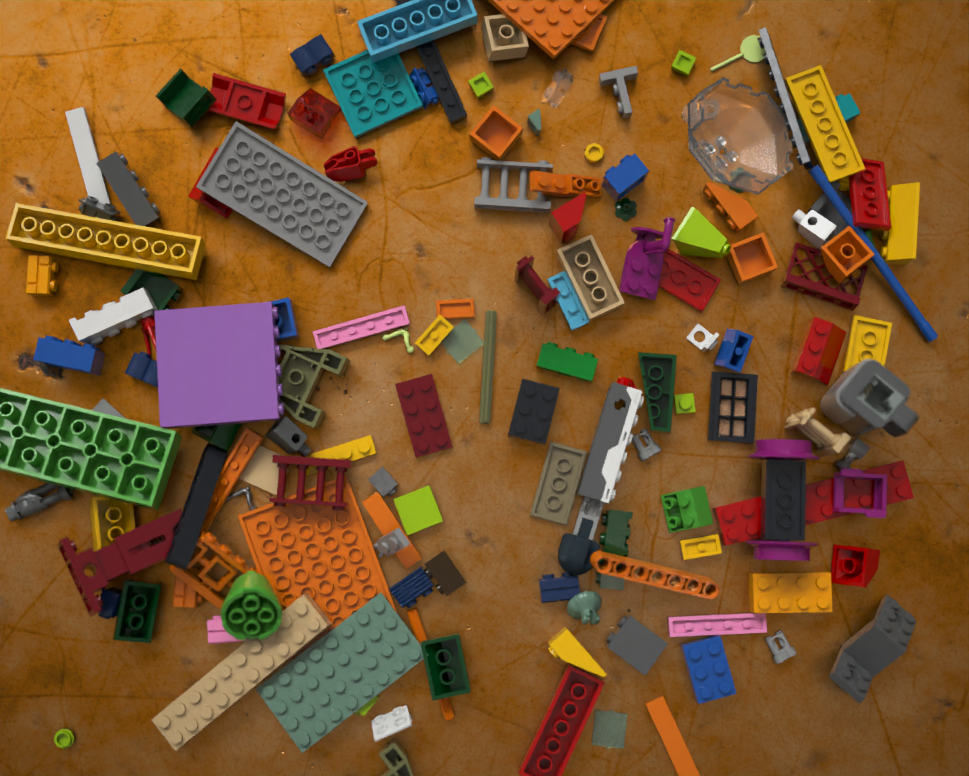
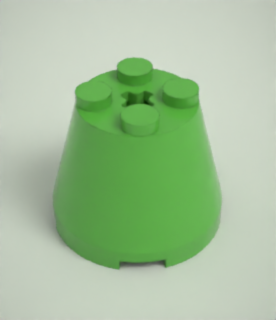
M248 571L246 574L239 576L232 584L221 608L222 625L227 633L243 641L245 639L257 638L262 640L271 636L281 624L282 607L269 580L255 571Z

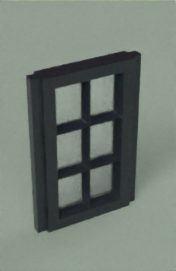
M711 372L709 441L754 444L758 375Z

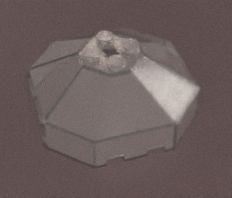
M722 77L702 90L688 103V150L712 181L759 195L794 168L793 161H789V154L793 150L791 139L788 138L789 131L785 124V120L788 118L785 114H782L781 109L767 92L760 91L757 94L752 92V87L741 83L734 86L729 84V79ZM724 150L725 153L721 155L719 151Z

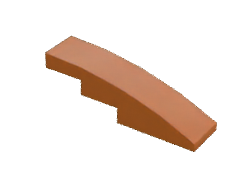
M376 492L362 501L383 536L399 527L410 542L408 546L395 553L405 569L420 561L422 557L380 493Z

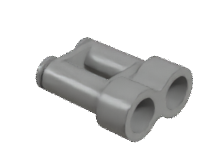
M647 428L640 431V434L633 435L631 440L639 452L638 456L642 462L662 451L660 446L655 444L650 433L646 430ZM640 436L644 438L648 446H643L639 439Z
M782 630L776 632V635L773 637L771 635L765 638L774 655L773 659L776 664L797 654L794 647L790 646L784 633L781 632ZM776 637L778 638L781 646L783 647L780 650L774 641V638Z

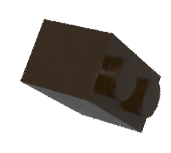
M442 551L425 563L427 568L424 570L430 579L435 578L438 583L435 586L441 595L445 593L448 596L466 583L445 551Z

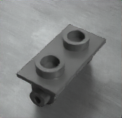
M87 196L79 199V202H82L79 206V211L86 216L96 217V214L99 213L98 218L116 221L117 218L114 216L121 213V211L115 209L114 205L100 203L95 197Z

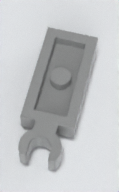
M398 527L380 537L373 547L379 550L380 554L378 557L381 558L384 555L388 557L402 550L410 542Z

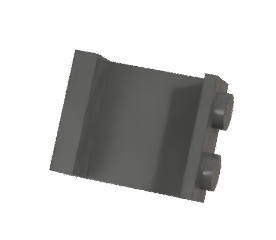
M837 181L833 182L831 186L852 214L851 199L838 189L841 184ZM825 193L807 211L809 213L811 210H814L835 224L837 227L834 236L848 227Z

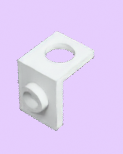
M697 324L686 339L705 352L707 349L712 350L718 343L716 338L719 334L716 332L712 335L700 324ZM695 332H703L705 335L704 341L697 342L694 339Z

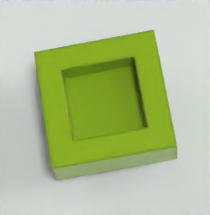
M679 50L671 69L688 76L696 57Z
M485 72L468 81L477 98L494 90V86Z
M693 393L674 395L676 415L696 412Z

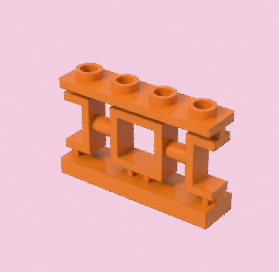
M201 530L196 543L199 548L193 553L188 567L182 570L170 565V570L173 574L220 610L225 597L219 591L226 584L231 588L234 583L232 577L237 573L236 568L244 574L248 571H255L260 574L256 568L248 567L242 557L239 555L234 556L227 545L219 544L217 538L212 533H206ZM207 545L216 551L209 559L203 556L208 550ZM196 562L202 565L197 571V575L189 570ZM216 562L228 570L218 582L206 574Z

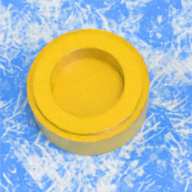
M593 143L586 147L585 158L588 162L598 163L602 160L604 150L599 144Z

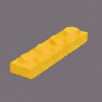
M369 435L306 455L305 457L355 461L377 454L372 436ZM308 466V469H306V476L318 473L316 466Z

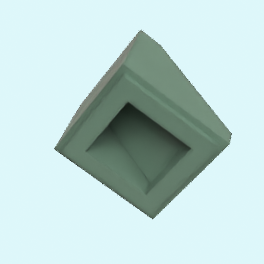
M540 109L528 115L527 119L528 125L536 136H539L541 133Z

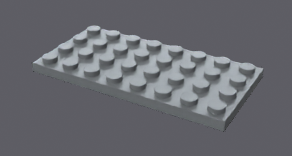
M236 121L196 186L197 189L327 267L331 266L368 203Z

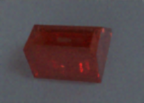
M309 88L297 98L287 114L291 121L323 139L342 109L339 105Z

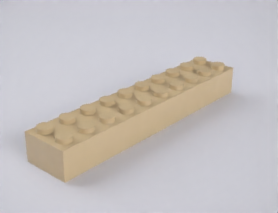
M309 593L303 594L282 612L281 624L271 636L262 640L259 638L247 640L152 719L153 723L175 751L180 749L331 625L332 622Z

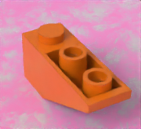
M710 182L706 183L703 187L705 190L703 191L704 195L708 200L714 202L716 211L727 219L726 223L732 231L735 230L738 233L758 217L746 200Z

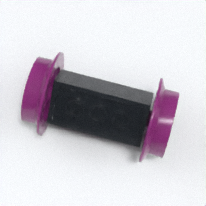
M789 439L756 440V452L748 455V458L762 460L761 539L774 540V542L746 541V543L754 547V559L810 561V549L818 546L819 543L790 542V540L805 541L806 461H817L820 458L812 454L811 441Z

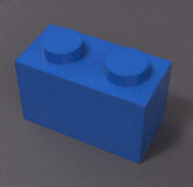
M727 329L714 365L741 373L754 336L739 330Z

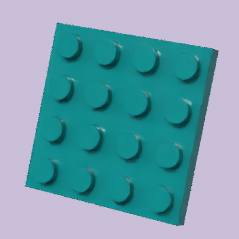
M365 50L323 70L355 138L423 108V104L399 54L372 63L368 51Z

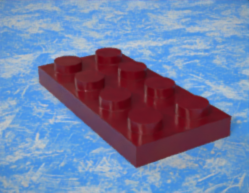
M432 374L395 384L415 457L418 458L453 448Z

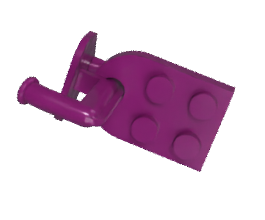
M664 218V232L645 227L631 228V231L637 235V238L626 252L619 292L656 300L663 265V253L670 247L675 222L674 218Z

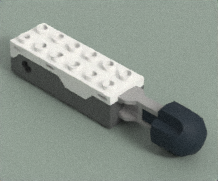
M619 377L616 383L612 382L609 385L576 495L583 497L572 534L565 533L562 536L558 549L559 564L564 571L571 575L585 574L593 567L590 563V557L600 549L599 543L593 541L602 508L604 504H608L609 501L614 499L616 490L613 487L615 483L619 482L622 473L619 467L620 464L625 463L627 452H624L625 447L631 443L633 434L630 431L631 428L636 426L639 416L636 415V411L643 404L644 397L641 396L642 391L637 390L634 381L626 377ZM617 402L622 405V408L619 410L614 406Z

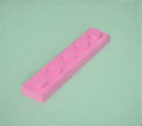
M404 305L313 331L317 349H326L410 325Z
M766 613L668 617L669 637L767 633Z

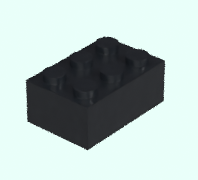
M522 379L508 436L545 446L560 388Z

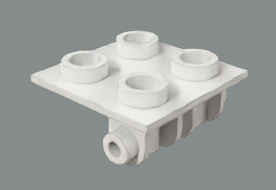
M407 705L396 707L393 711L385 715H379L371 720L375 742L412 726L411 722L413 719L411 714H409Z

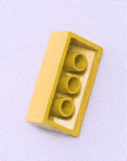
M918 182L891 185L887 189L891 229L889 231L882 230L881 239H884V243L880 250V255L886 264L906 265L916 259L920 183Z
M101 496L89 499L94 552L110 545L115 537L135 529L132 504Z

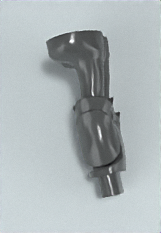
M45 483L18 496L15 501L11 502V506L5 508V512L11 522L16 519L22 520L25 517L45 511V509L49 508L47 506L53 503L74 499V493L72 489ZM58 488V490L53 494L45 498H41L42 495Z

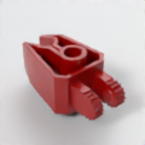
M352 146L331 156L323 164L326 176L337 182L363 178L366 174L365 170L376 166L378 163L375 157V150L369 148L359 151L357 147Z

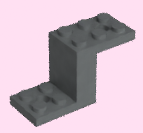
M886 595L882 598L874 619L843 643L829 677L860 704L865 700L873 677L906 652L917 620L914 619L911 613L906 612L896 600Z

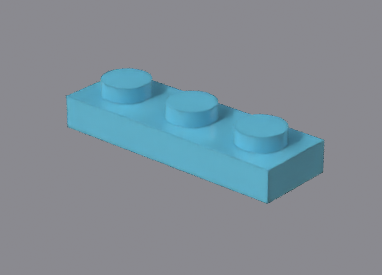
M563 271L548 278L547 281L551 289L557 287L561 293L558 304L571 331L588 324L589 321L566 272Z

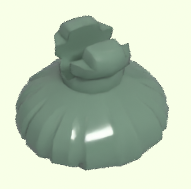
M585 591L575 595L567 604L568 614L576 620H581L584 625L588 624L589 621L591 625L598 624L600 616L597 612L601 608V596L593 591Z

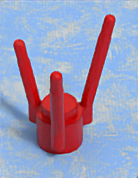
M149 316L140 321L147 354L151 355L148 335H150L156 350V338L154 335L156 334L155 316Z

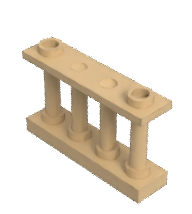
M813 407L807 410L804 409L795 415L792 413L785 421L787 425L784 429L788 431L796 428L816 444L817 450L815 453L820 457L839 453L851 438L846 433L834 435L811 415L816 409Z

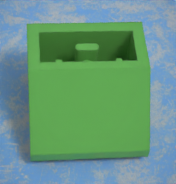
M705 486L661 495L669 533L713 524Z

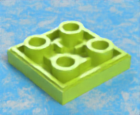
M430 485L393 499L407 535L443 522Z

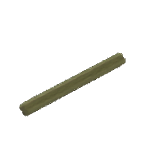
M488 310L485 313L479 422L482 424H489L491 419L497 312Z

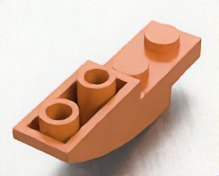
M531 171L530 191L559 197H577L585 192L586 198L601 197V178Z

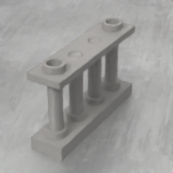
M482 157L481 160L477 159V168H482L481 195L475 197L474 208L550 213L551 201H547L545 195H542L541 192H538L536 200H528L526 197L528 171L552 172L553 164H549L548 161H538V163L495 161L489 157ZM490 169H501L500 196L498 198H490V195H488ZM509 170H520L519 197L517 199H509L507 196Z

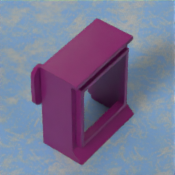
M843 468L840 472L834 473L833 512L864 513L866 517L872 518L886 517L887 475L862 473L860 469ZM844 478L874 480L873 509L843 507Z

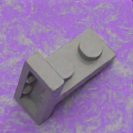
M637 66L599 74L598 81L600 87L614 84L612 85L613 93L615 96H618L619 100L617 109L619 114L622 113L623 119L630 118L632 114L625 81L637 78Z

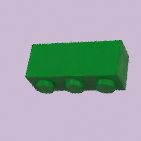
M547 342V344H542L536 368L591 383L598 359L594 358V354L584 352L582 355L576 353V349L570 347L561 349L558 348V344Z

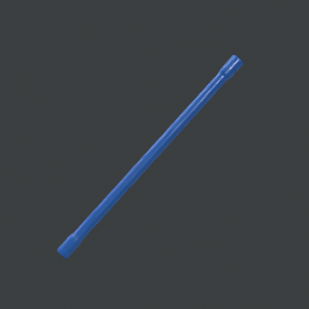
M819 165L811 168L808 172L824 191L847 226L850 225L875 254L871 260L914 319L928 342L935 340L938 337L937 333L930 323L926 321L862 228L853 226L852 214L831 186Z

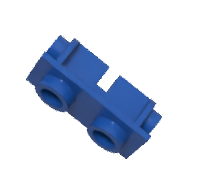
M414 68L409 77L423 104V108L426 109L430 102L432 105L438 103V95L433 86L426 87V85L431 84L426 70Z

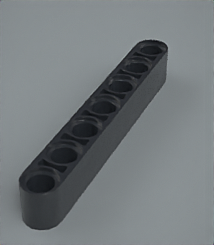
M208 443L203 450L165 560L167 564L185 570L190 563L227 453L226 450L211 443Z

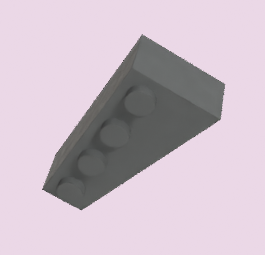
M114 152L96 163L136 225L147 226L160 218L158 215L160 213L159 208L155 203L151 204L148 199L150 196L148 191L138 183L139 177L134 170H130L127 165L129 162L123 153Z

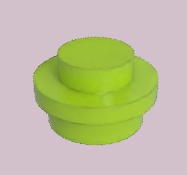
M69 729L59 730L54 737L56 746L61 749L69 748L74 743L73 732Z

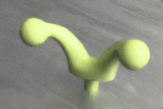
M399 328L392 334L385 333L382 335V339L385 341L399 335L403 336L407 352H414V348L409 343L410 334L407 332L408 328Z

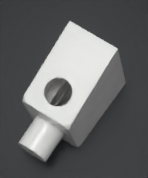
M798 209L792 216V219L799 223L798 233L818 250L833 238L837 226L814 210H811L806 215Z

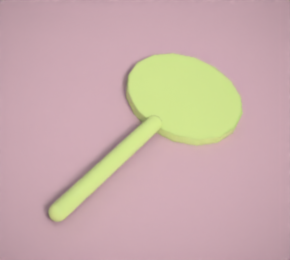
M751 35L746 37L741 43L740 54L712 67L710 70L714 71L742 56L749 62L756 63L764 59L763 54L766 51L765 48L761 49L758 38L760 36Z

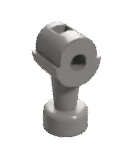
M857 437L850 444L849 453L844 460L839 459L835 463L836 467L840 470L843 468L851 469L850 464L856 458L860 460L870 447Z

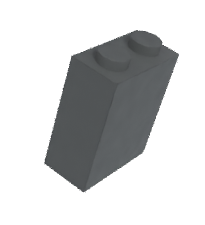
M628 614L627 617L623 616L618 622L617 626L619 628L617 631L609 634L606 642H608L606 647L646 675L668 643Z

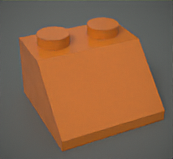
M850 225L820 248L827 270L839 284L865 265L875 255Z

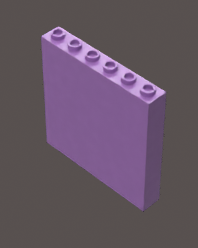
M272 302L154 311L161 428L173 429L281 420V415H284V405L280 403V396H283L282 384H279V376H282L281 365H278V357L281 356V351L276 341V338H279V327L275 324V319H278V308L274 307Z

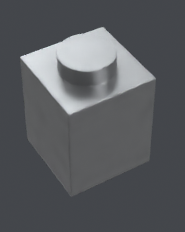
M381 467L368 479L383 497L387 495L391 497L398 490L396 487L399 484L384 467Z

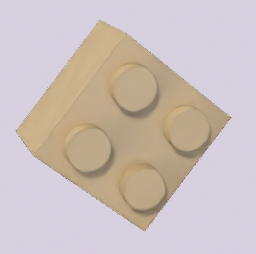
M503 14L484 16L481 30L488 61L525 57L529 47L526 34Z

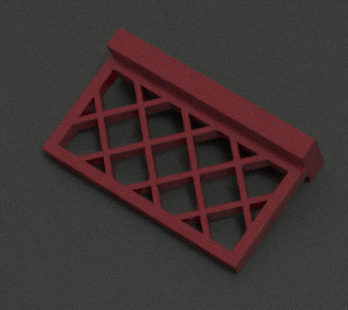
M795 242L781 287L853 311L859 305V296L868 266L863 265L859 268V270H862L859 277L854 279L853 275H850L849 279L851 281L845 284L842 282L838 283V287L832 288L827 283V280L833 278V276L824 278L820 271L826 265L823 264L818 267L814 260L816 256L823 257L821 250ZM797 249L805 251L808 257L800 260L796 254ZM810 260L814 269L806 272L802 263ZM798 265L803 274L800 276L790 274L793 267ZM816 271L821 280L814 282L810 279L809 274ZM853 284L856 289L855 295L848 293L845 286Z

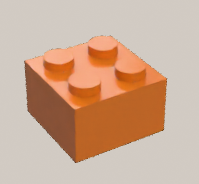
M493 105L469 134L470 141L496 161H501L522 136L523 128Z
M764 232L732 244L730 252L726 255L738 285L774 272L778 268Z

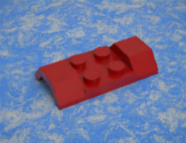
M213 73L210 92L217 100L207 111L276 130L285 108L286 93Z

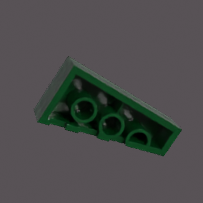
M638 352L651 432L671 434L677 355Z
M606 510V514H602L601 525L605 526L604 533H600L599 544L603 545V552L627 557L628 543L626 542L631 531L628 521L632 519L633 512ZM604 559L599 560L598 564L602 565ZM622 563L617 565L616 570L622 567ZM599 572L596 573V583L599 584V588L624 590L625 579Z

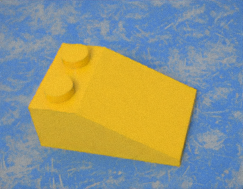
M566 627L548 641L550 645L548 649L556 659L560 657L563 661L602 677L607 675Z

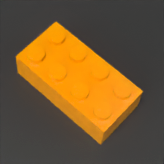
M831 572L749 573L750 612H833Z

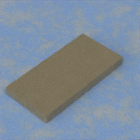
M550 441L530 516L567 526L587 451Z

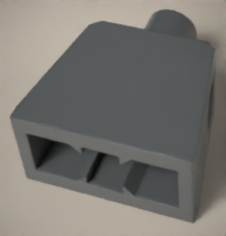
M286 416L281 418V420H277L265 434L269 440L288 454L298 452L302 457H305L311 450L304 443L307 435Z

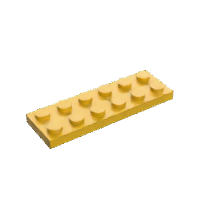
M819 65L784 80L821 169L828 178L829 183L864 171V164L822 66Z

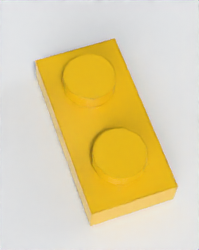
M439 315L415 344L427 355H430L454 326L442 315Z
M719 534L680 541L683 560L722 553Z

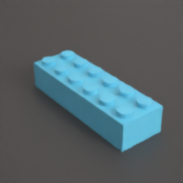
M412 0L361 19L357 23L370 59L374 63L477 24L478 15L472 0Z

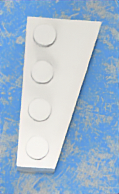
M145 288L138 289L120 297V302L118 303L116 301L104 304L100 311L90 310L84 313L85 316L82 319L76 320L75 317L70 319L69 322L78 341L97 345L103 341V338L107 336L112 337L120 333V329L133 327L137 324L136 321L153 316L154 311L158 309L149 291Z

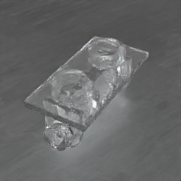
M567 68L554 73L552 84L543 93L542 103L550 102L549 106L554 109L560 105L565 94L560 92V89L567 92L573 81V75L567 72Z

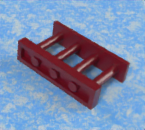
M525 256L517 262L518 266L516 267L514 281L516 283L521 280L524 281L539 301L537 311L543 316L557 305L561 293L557 287L552 290L547 288L533 269L534 257L530 256L527 258Z
M273 455L272 463L277 464V467H279L277 498H269V502H274V506L286 507V503L333 506L332 510L344 511V507H349V503H343L345 472H347V468L352 469V460ZM289 465H297L298 469L296 500L284 499L286 473ZM308 466H316V470H318L315 501L304 500L306 469H308ZM328 467H334L335 471H337L335 502L323 501L325 472L328 471Z

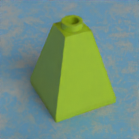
M691 207L672 237L678 251L683 255L723 258L731 250L728 240L694 207Z

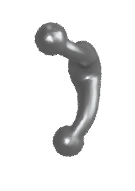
M249 486L246 489L240 488L227 498V501L244 494L246 495L249 510L257 509L255 505H252V493L249 491Z

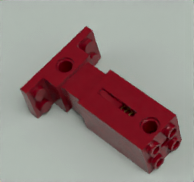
M181 508L115 537L110 545L95 552L90 548L76 555L78 549L74 540L70 541L68 536L60 539L57 546L90 617L102 610L101 606H103L101 598L99 595H95V593L105 589L108 586V582L125 575L126 579L165 562L174 536V530L177 528L182 513ZM84 570H91L93 572V576H87L84 573Z

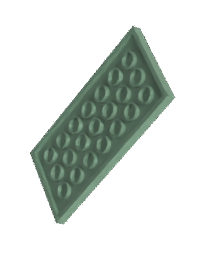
M381 592L257 687L256 690L303 753L422 661L424 658L421 644Z

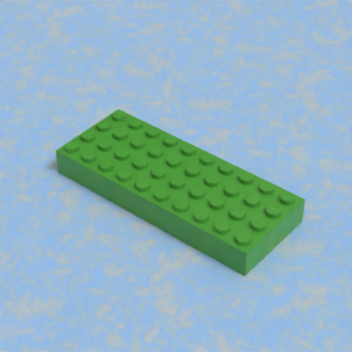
M0 388V471L159 511L182 440V436L177 431Z

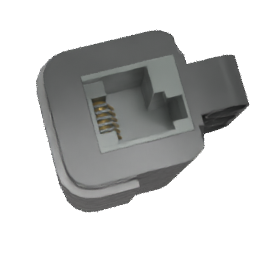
M874 359L863 360L842 373L823 396L820 403L822 412L835 424H839L853 436H862L882 428L888 434L897 438L907 434L919 420V416L905 405L911 394L910 388Z

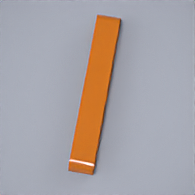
M596 551L590 557L591 565L602 574L706 599H714L720 592L719 586L706 576L603 551ZM604 559V563L598 565L599 560ZM622 563V567L616 570L617 565ZM640 567V571L634 574V571ZM655 572H658V575L655 578H652L653 574ZM676 576V579L670 583L671 578ZM693 581V584L688 587L689 582ZM711 585L710 589L705 591L706 587Z

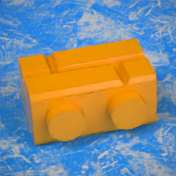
M28 256L26 294L30 296L53 297L54 292L57 290V281L54 280L55 273L58 272V262L55 261V258L52 256Z

